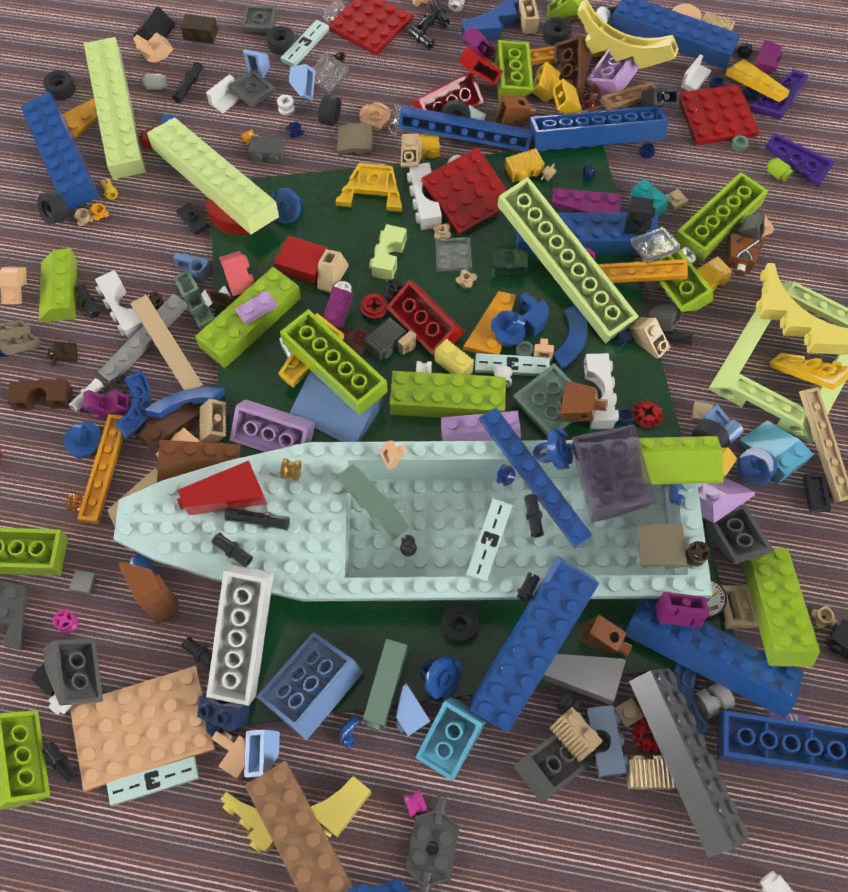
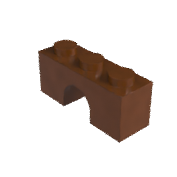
M64 379L10 382L7 402L14 411L33 410L35 401L40 397L46 396V402L51 409L70 408L68 404L72 400L73 388Z

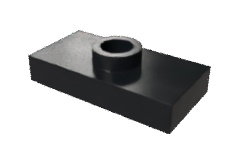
M190 202L176 210L177 215L195 235L210 227L209 223Z
M805 474L803 480L809 512H830L831 505L825 474Z

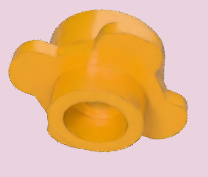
M253 130L246 131L241 134L242 139L240 141L248 144L250 143L251 136H258V134H254Z
M95 203L88 209V212L92 214L93 219L96 221L109 216V212L105 210V206L101 203Z

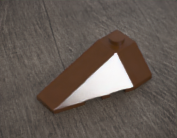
M582 35L554 44L555 64L558 65L560 77L576 88L579 99H582L591 61V52L586 47V38Z
M185 403L181 405V408L172 411L162 419L153 417L146 421L134 436L154 453H157L160 440H171L176 432H180L183 428L188 431L200 419V406L204 403Z

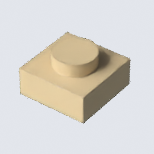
M679 189L665 195L669 198L668 206L673 211L688 203V199Z
M410 330L398 341V351L402 355L415 348L416 334Z
M695 401L691 421L700 422L703 420L701 417L713 407V404Z
M632 698L614 708V711H618L620 723L624 729L644 717Z

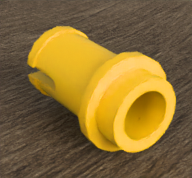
M103 179L100 185L104 190L105 197L110 200L115 199L118 194L117 189L113 187L109 179H106L107 184Z

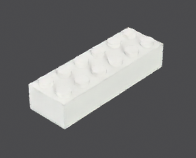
M231 565L224 570L206 697L247 706L256 697L273 572Z

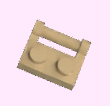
M722 585L726 595L729 594L736 618H733L727 596V603L723 610L725 629L757 627L758 623L748 586Z

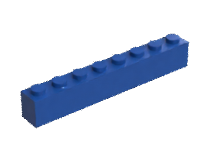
M403 105L401 106L398 123L399 129L519 151L529 150L532 137L531 129Z

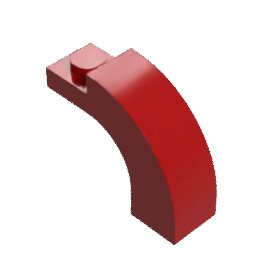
M212 199L205 200L209 217L218 229L233 235L250 234Z

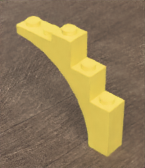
M588 0L581 2L578 9V17L582 20L585 31L588 33L585 44L591 54L609 49V53L613 56L615 62L633 57V61L639 69L676 58L679 48L673 35L661 38H642L622 33L603 21L593 10Z
M767 263L765 269L760 274V280L763 281L762 297L756 303L759 319L780 320L783 336L805 337L804 344L807 346L808 353L848 355V328L827 323L802 309L783 288L777 275L775 263Z
M353 776L335 794L311 806L317 819L322 824L325 834L329 837L332 834L338 837L370 796L371 790ZM226 792L220 799L225 803L223 808L232 816L234 813L240 816L241 820L239 823L247 830L253 828L252 832L248 835V838L252 840L249 845L258 853H261L262 850L268 853L275 844L257 809L240 802Z

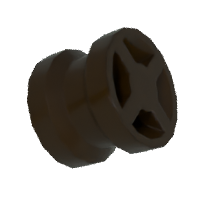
M158 292L147 294L157 311L164 304L161 294Z
M695 541L690 544L686 550L687 563L693 567L702 566L710 556L709 546L702 541Z

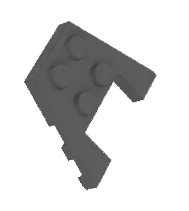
M0 581V624L10 625L2 645L7 648L23 651L27 588L23 585Z

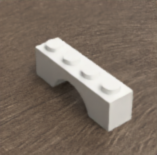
M430 163L419 164L418 167H409L410 172L407 173V180L412 185L410 186V194L414 196L412 200L414 210L417 209V213H415L416 222L420 223L421 230L431 229L435 224L441 225L442 215L439 202L431 201L423 195L427 189L421 182L423 176L431 173Z
M113 270L96 278L98 286L95 288L100 297L104 295L105 299L102 301L107 310L111 308L112 312H110L113 321L119 322L120 325L117 328L121 335H126L129 340L143 324L134 309H126L119 306L121 298L127 292L117 273Z
M609 353L586 354L585 379L599 387L602 394L600 399L608 400L607 411L596 410L594 420L590 421V429H613L615 422H618L619 419L618 410H615L617 396L616 393H613L615 379L611 377L613 362L609 361Z

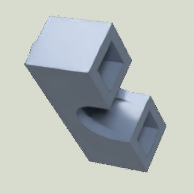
M613 705L587 708L586 717L588 725L597 733L606 736L609 741V749L607 751L595 753L594 755L598 779L625 775L626 769H629L627 755L622 753L621 746H624V738L622 733H618L617 724H620L618 711H614Z

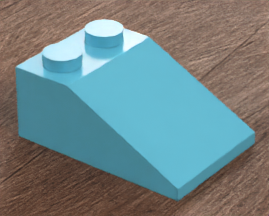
M768 420L738 441L746 450L761 448L767 450L775 457L777 471L776 474H773L772 478L777 484L804 466L814 455L801 440Z
M450 696L444 701L415 758L451 781H454L487 720L472 713L469 706Z

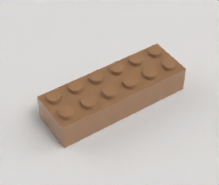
M286 761L244 785L299 892H347L348 889L354 887Z

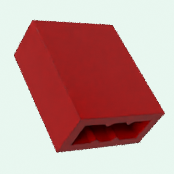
M466 46L459 59L460 63L469 72L496 86L503 73V70L492 60Z
M288 236L286 242H283L280 254L274 259V265L278 271L287 277L316 285L318 262L326 249L328 250V247Z

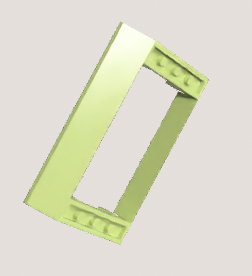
M796 282L781 283L789 296L800 307L833 322V325L848 328L847 307ZM755 311L708 390L740 407L747 400L779 417L780 420L776 426L812 444L814 438L804 407L740 374L771 321L759 319V312ZM838 354L835 361L842 362V366H848V355ZM844 383L834 391L820 386L819 390L827 415Z

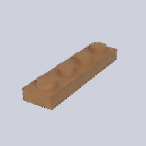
M652 82L603 95L600 102L607 110L624 108L641 103V90L657 87Z

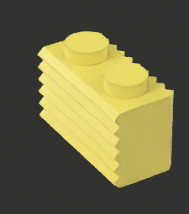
M448 339L435 349L434 361L451 374L471 375L473 373L474 359L465 355V352L451 344Z

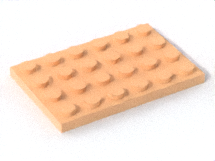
M197 666L102 694V702L74 704L70 708L83 791L87 792L105 786L108 782L216 750L214 741L211 739L213 735L210 722L197 717L199 697L203 695Z

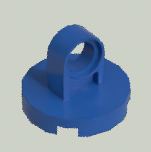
M280 188L274 191L270 197L276 201L279 215L276 220L283 224L294 222L300 215L302 199L288 188Z
M509 310L501 311L494 316L491 322V331H494L497 336L495 338L497 342L503 346L512 347L523 341L526 330V318Z
M90 422L74 424L64 436L65 448L73 457L78 459L90 458V455L98 451L102 432L96 424Z
M561 428L551 430L548 433L547 442L535 446L533 450L534 458L541 463L552 462L558 470L569 469L568 465L573 463V451L571 443L567 444L564 438L567 437L566 432ZM547 448V455L544 458H540V451Z
M750 448L744 451L737 462L739 478L745 484L753 487H762L768 484L773 474H776L777 471L775 457L767 450L761 448Z
M443 656L437 660H426L421 664L420 672L425 679L427 693L435 699H446L454 693L459 685V682H457L458 674L462 675L461 664L458 660L449 656Z

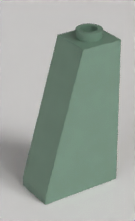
M389 639L385 641L363 721L369 729L379 731L380 728L385 729L408 656L406 644Z

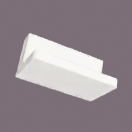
M700 54L686 71L681 88L687 91L698 90L709 77L711 70L700 65L703 55Z
M230 74L206 92L209 104L221 113H224L241 100L229 89V84L235 81L234 77Z

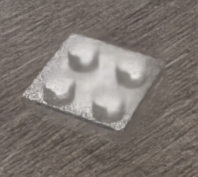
M324 52L313 67L315 70L314 85L332 95L350 69L339 60Z
M664 227L631 239V245L646 264L680 251V245Z
M470 238L435 239L437 272L462 271L464 269L472 271Z

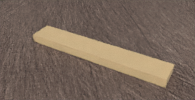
M144 295L130 303L183 390L204 387L148 296Z
M819 387L802 390L799 394L834 503L848 500L847 473Z

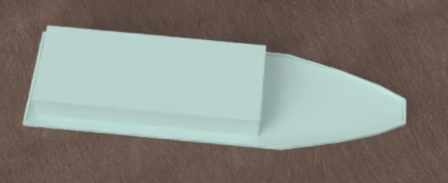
M547 440L522 442L533 455L535 446L547 442ZM566 440V443H571L573 463L569 464L570 468L565 470H558L552 462L541 463L536 460L592 534L591 539L575 549L539 501V510L543 514L541 521L544 535L539 538L531 537L529 521L526 520L525 516L527 509L524 497L533 493L495 441L394 442L396 447L403 445L407 452L402 454L403 459L399 461L396 468L388 470L380 454L385 442H308L225 461L172 477L118 501L114 531L115 542L155 562L222 582L225 569L231 565L243 567L233 558L225 556L224 551L213 545L212 539L217 533H222L232 542L240 544L241 549L253 556V560L247 568L274 573L271 594L299 601L521 600L517 597V589L521 588L527 573L531 572L532 577L534 574L540 577V581H538L532 594L534 596L557 556L597 579L600 584L590 599L660 598L663 592L703 596L706 598L712 597L708 559L699 567H693L688 563V567L665 569L664 566L641 567L638 525L683 524L686 550L695 541L705 543L697 483L682 484L678 494H682L684 500L679 506L669 501L670 484L639 485L631 457L634 440ZM547 448L540 451V458H544L547 455ZM283 459H289L291 462L301 461V474L298 481H294L292 478L281 479L280 472ZM249 460L267 503L238 509L258 513L271 512L272 515L290 517V525L288 530L271 527L264 529L263 526L225 521L224 515L226 510L188 515L185 509L181 510L177 498L180 496L177 490ZM352 463L375 485L410 526L395 540L392 541L383 528L376 524L365 509L360 507L336 477ZM492 499L512 504L513 507L486 584L466 577V573ZM405 535H412L417 545L416 553L410 557L404 556L400 551L402 537L405 539Z

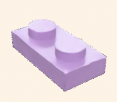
M266 290L235 308L245 325H248L277 308V303Z

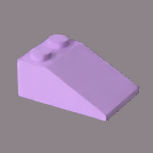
M725 477L723 483H697L702 517L712 523H715L755 495L754 491Z

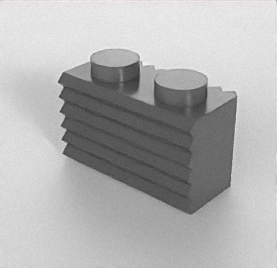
M251 136L248 149L250 161L282 164L286 149L284 138Z
M389 318L364 339L365 349L379 361L384 357L388 358L398 346V341L406 335V331Z

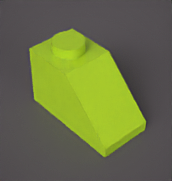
M554 0L547 5V16L549 18H566L578 15V9L583 0Z

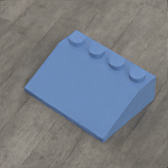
M311 371L301 388L290 414L316 422L315 430L339 442H359L382 408L383 397L359 416Z
M313 632L256 698L297 734L307 740L364 672L351 657Z

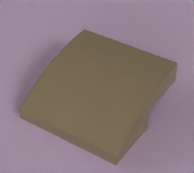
M353 123L338 126L337 152L339 155L355 151L358 156L372 152V124Z
M22 320L0 324V350L4 354L10 355L41 347L40 340L30 333V326Z
M683 524L638 525L640 563L642 568L664 566L665 569L688 567Z

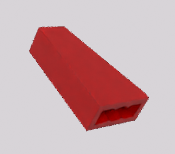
M249 460L177 490L180 496L177 498L181 510L185 509L188 515L224 511L227 507L238 509L267 503Z

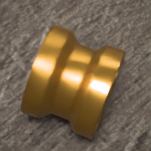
M283 459L280 472L281 479L292 478L294 481H298L301 474V461L291 462L289 459Z

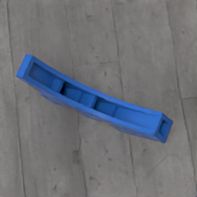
M504 0L495 9L486 14L462 20V37L471 26H474L488 41L499 40L503 28L516 26V20L519 18V0Z

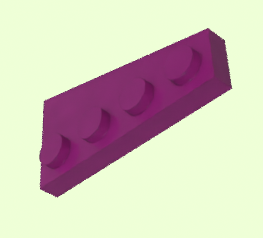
M553 188L552 206L571 212L575 210L581 213L621 212V194Z

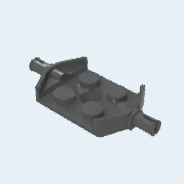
M441 795L437 796L436 809L434 811L415 817L405 870L420 883V892H429L431 886L449 881L451 878L460 826L445 814L447 797L443 796L442 805H440ZM430 842H436L439 846V852L434 856L426 852V846Z

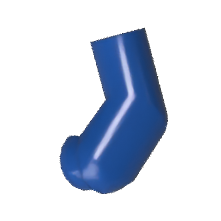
M670 484L669 501L679 506L684 500V496L678 494L682 484Z
M355 714L340 728L339 742L346 748L353 747L355 741L351 737L352 730L361 723L360 718Z

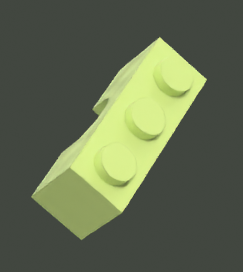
M386 224L384 231H381L380 243L375 246L374 259L371 258L369 264L373 277L386 280L393 279L397 269V256L389 255V253L403 252L407 240L405 228Z

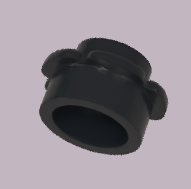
M742 43L737 49L738 55L742 58L749 57L753 53L752 45L750 43Z

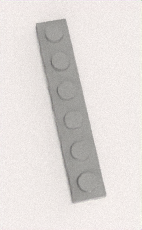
M173 294L157 312L168 328L188 308V305ZM144 325L98 371L112 385L154 343Z

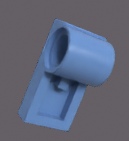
M177 252L173 257L176 267L182 270L189 269L194 280L197 282L207 280L212 272L209 260L205 258H197Z
M719 405L713 406L701 417L702 419H710L719 423L728 432L730 440L726 446L733 443L744 432L741 424L735 420H730Z

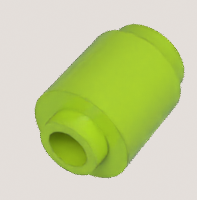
M780 158L771 159L766 166L768 168L767 172L779 181L785 182L793 173L791 166Z

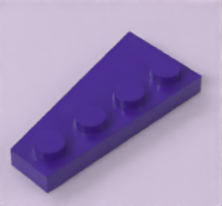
M792 70L780 81L781 85L790 90L788 97L778 102L763 95L757 103L754 102L751 105L750 111L781 120L807 81L808 74Z
M776 133L772 135L765 147L816 187L820 186L834 164V161Z

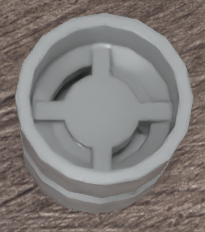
M714 683L708 689L704 688L693 694L699 712L707 720L718 715L719 710L723 712L735 706L732 692L718 683Z

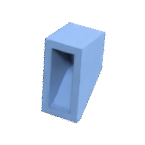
M244 49L243 53L247 72L254 70L264 78L270 68L268 55Z
M307 64L290 66L289 83L301 97L309 102H313L315 70Z
M405 682L401 688L396 712L398 720L395 724L401 733L406 732L409 736L429 723L430 719Z
M265 729L246 731L244 778L259 777L270 770L279 755V731Z

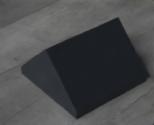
M157 6L146 16L133 36L139 35L149 41L157 32L166 38L174 28L175 22Z

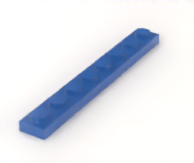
M494 408L480 416L479 421L532 493L534 495L537 494L538 501L572 547L575 549L591 539V532L499 410Z

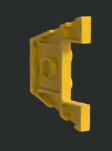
M359 163L350 176V181L343 187L341 195L336 198V206L351 207L354 193L388 196L387 211L402 212V204L392 166Z

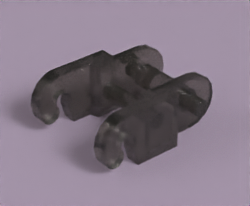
M119 375L110 380V383L103 388V391L109 393L115 388L118 392L127 395L129 387L127 386L123 389L117 387L119 380H124V377Z

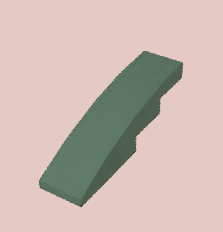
M188 269L173 277L199 329L203 330L215 318L210 308L205 305L201 291Z
M353 463L336 476L360 507L367 511L392 541L410 527L385 496Z

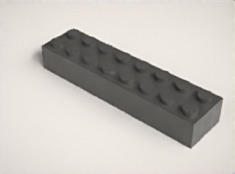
M670 669L652 670L629 681L708 858L732 850L750 841L748 830L739 819L737 807L726 791L725 781L718 774L716 762L706 748L705 738L696 727V719L689 712L686 698L676 684L677 679Z

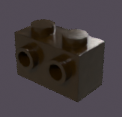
M185 14L180 27L184 40L214 43L218 33L216 18Z

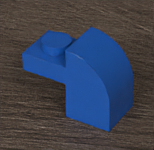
M525 292L520 296L519 306L526 312L523 315L526 318L525 329L534 337L546 326L549 307L544 299L537 303L533 296Z

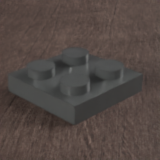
M246 5L242 32L267 33L275 25L276 7Z
M254 70L229 84V89L250 107L275 93V87Z

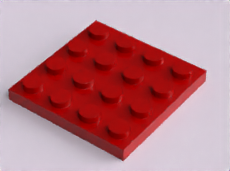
M353 0L328 25L331 32L377 56L413 20V15L385 0Z
M739 84L679 92V105L695 146L733 140L738 135L745 136L746 138L758 136L759 129Z
M479 148L464 154L423 176L421 182L434 201L439 202L440 210L458 236L502 212L497 206L498 199L507 189Z

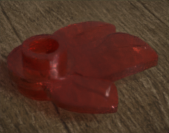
M593 84L588 91L583 92L582 99H579L581 108H592L597 103V95L600 89L596 84Z
M350 328L340 330L345 337L343 341L361 356L365 351L364 339L369 336L368 333L362 329L354 331Z

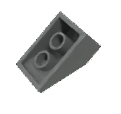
M745 504L738 506L715 523L706 520L707 534L713 544L734 564L774 552L773 547Z
M95 639L54 640L43 648L45 670L59 706L103 701Z
M554 734L524 756L514 768L540 803L543 804L594 763L595 760L589 754L581 762H578L577 758H574L571 751H568V748H565L562 741H559V738Z

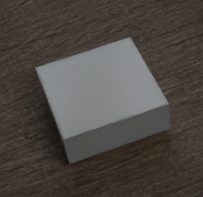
M75 570L69 590L91 595L97 575L95 573Z

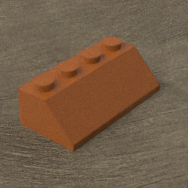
M160 440L157 483L225 461L240 458L241 444Z
M126 562L119 563L135 601L156 624L179 613L177 608L179 601L170 587L168 588L166 582L163 581L160 574L155 575L151 569Z

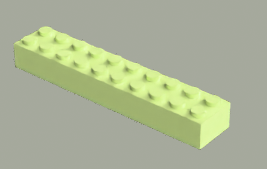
M113 37L84 43L104 152L110 174L113 179L146 173L117 40Z
M176 118L170 119L166 123L147 132L151 147L156 153L209 199H212L250 234H253L279 217L275 200Z
M528 177L499 196L497 206L605 344L635 323L639 317Z

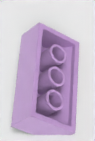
M608 49L590 73L586 82L602 96L624 90L639 68L634 63L633 57L615 62Z
M245 399L236 405L230 441L263 452H269L296 444L311 442L316 422Z
M518 411L500 412L521 439ZM484 414L441 417L442 441L494 440L479 421V417Z

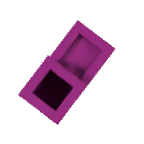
M91 390L83 392L84 410L94 413V418L107 420L108 414L124 416L129 411V396L116 390L104 396Z

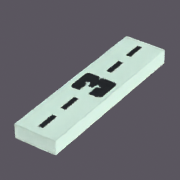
M316 20L281 57V62L289 66H296L329 31V25Z
M476 353L475 373L494 374L496 367L507 366L512 369V375L539 376L550 367V358Z
M492 499L466 577L487 584L513 507L512 504Z
M194 756L108 782L107 789L110 806L200 779L196 758Z

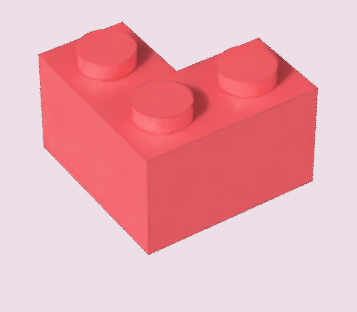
M238 251L219 257L233 296L244 293L255 283L252 274H248L247 268L250 266L245 254L242 255Z

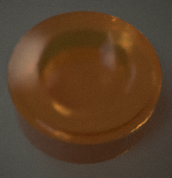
M72 491L67 495L65 506L68 511L77 512L81 508L82 494Z

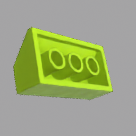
M498 40L494 54L495 64L503 70L497 82L498 102H501L502 96L525 97L534 91L529 42Z
M672 239L644 256L642 261L682 260L688 258ZM689 259L688 279L658 281L681 312L696 311L714 301L713 290Z
M71 248L53 250L41 262L40 323L76 319L77 292L75 287L77 286V259Z
M717 436L635 438L631 457L639 485L723 483V452Z
M38 710L0 713V810L20 807L50 797L45 756L41 752L43 742Z

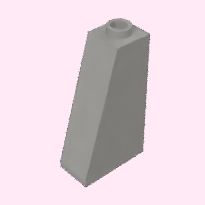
M556 654L541 679L611 705L615 699L626 660Z

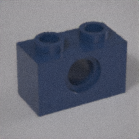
M207 694L199 697L198 718L230 732L248 724L250 704L247 706L206 697Z

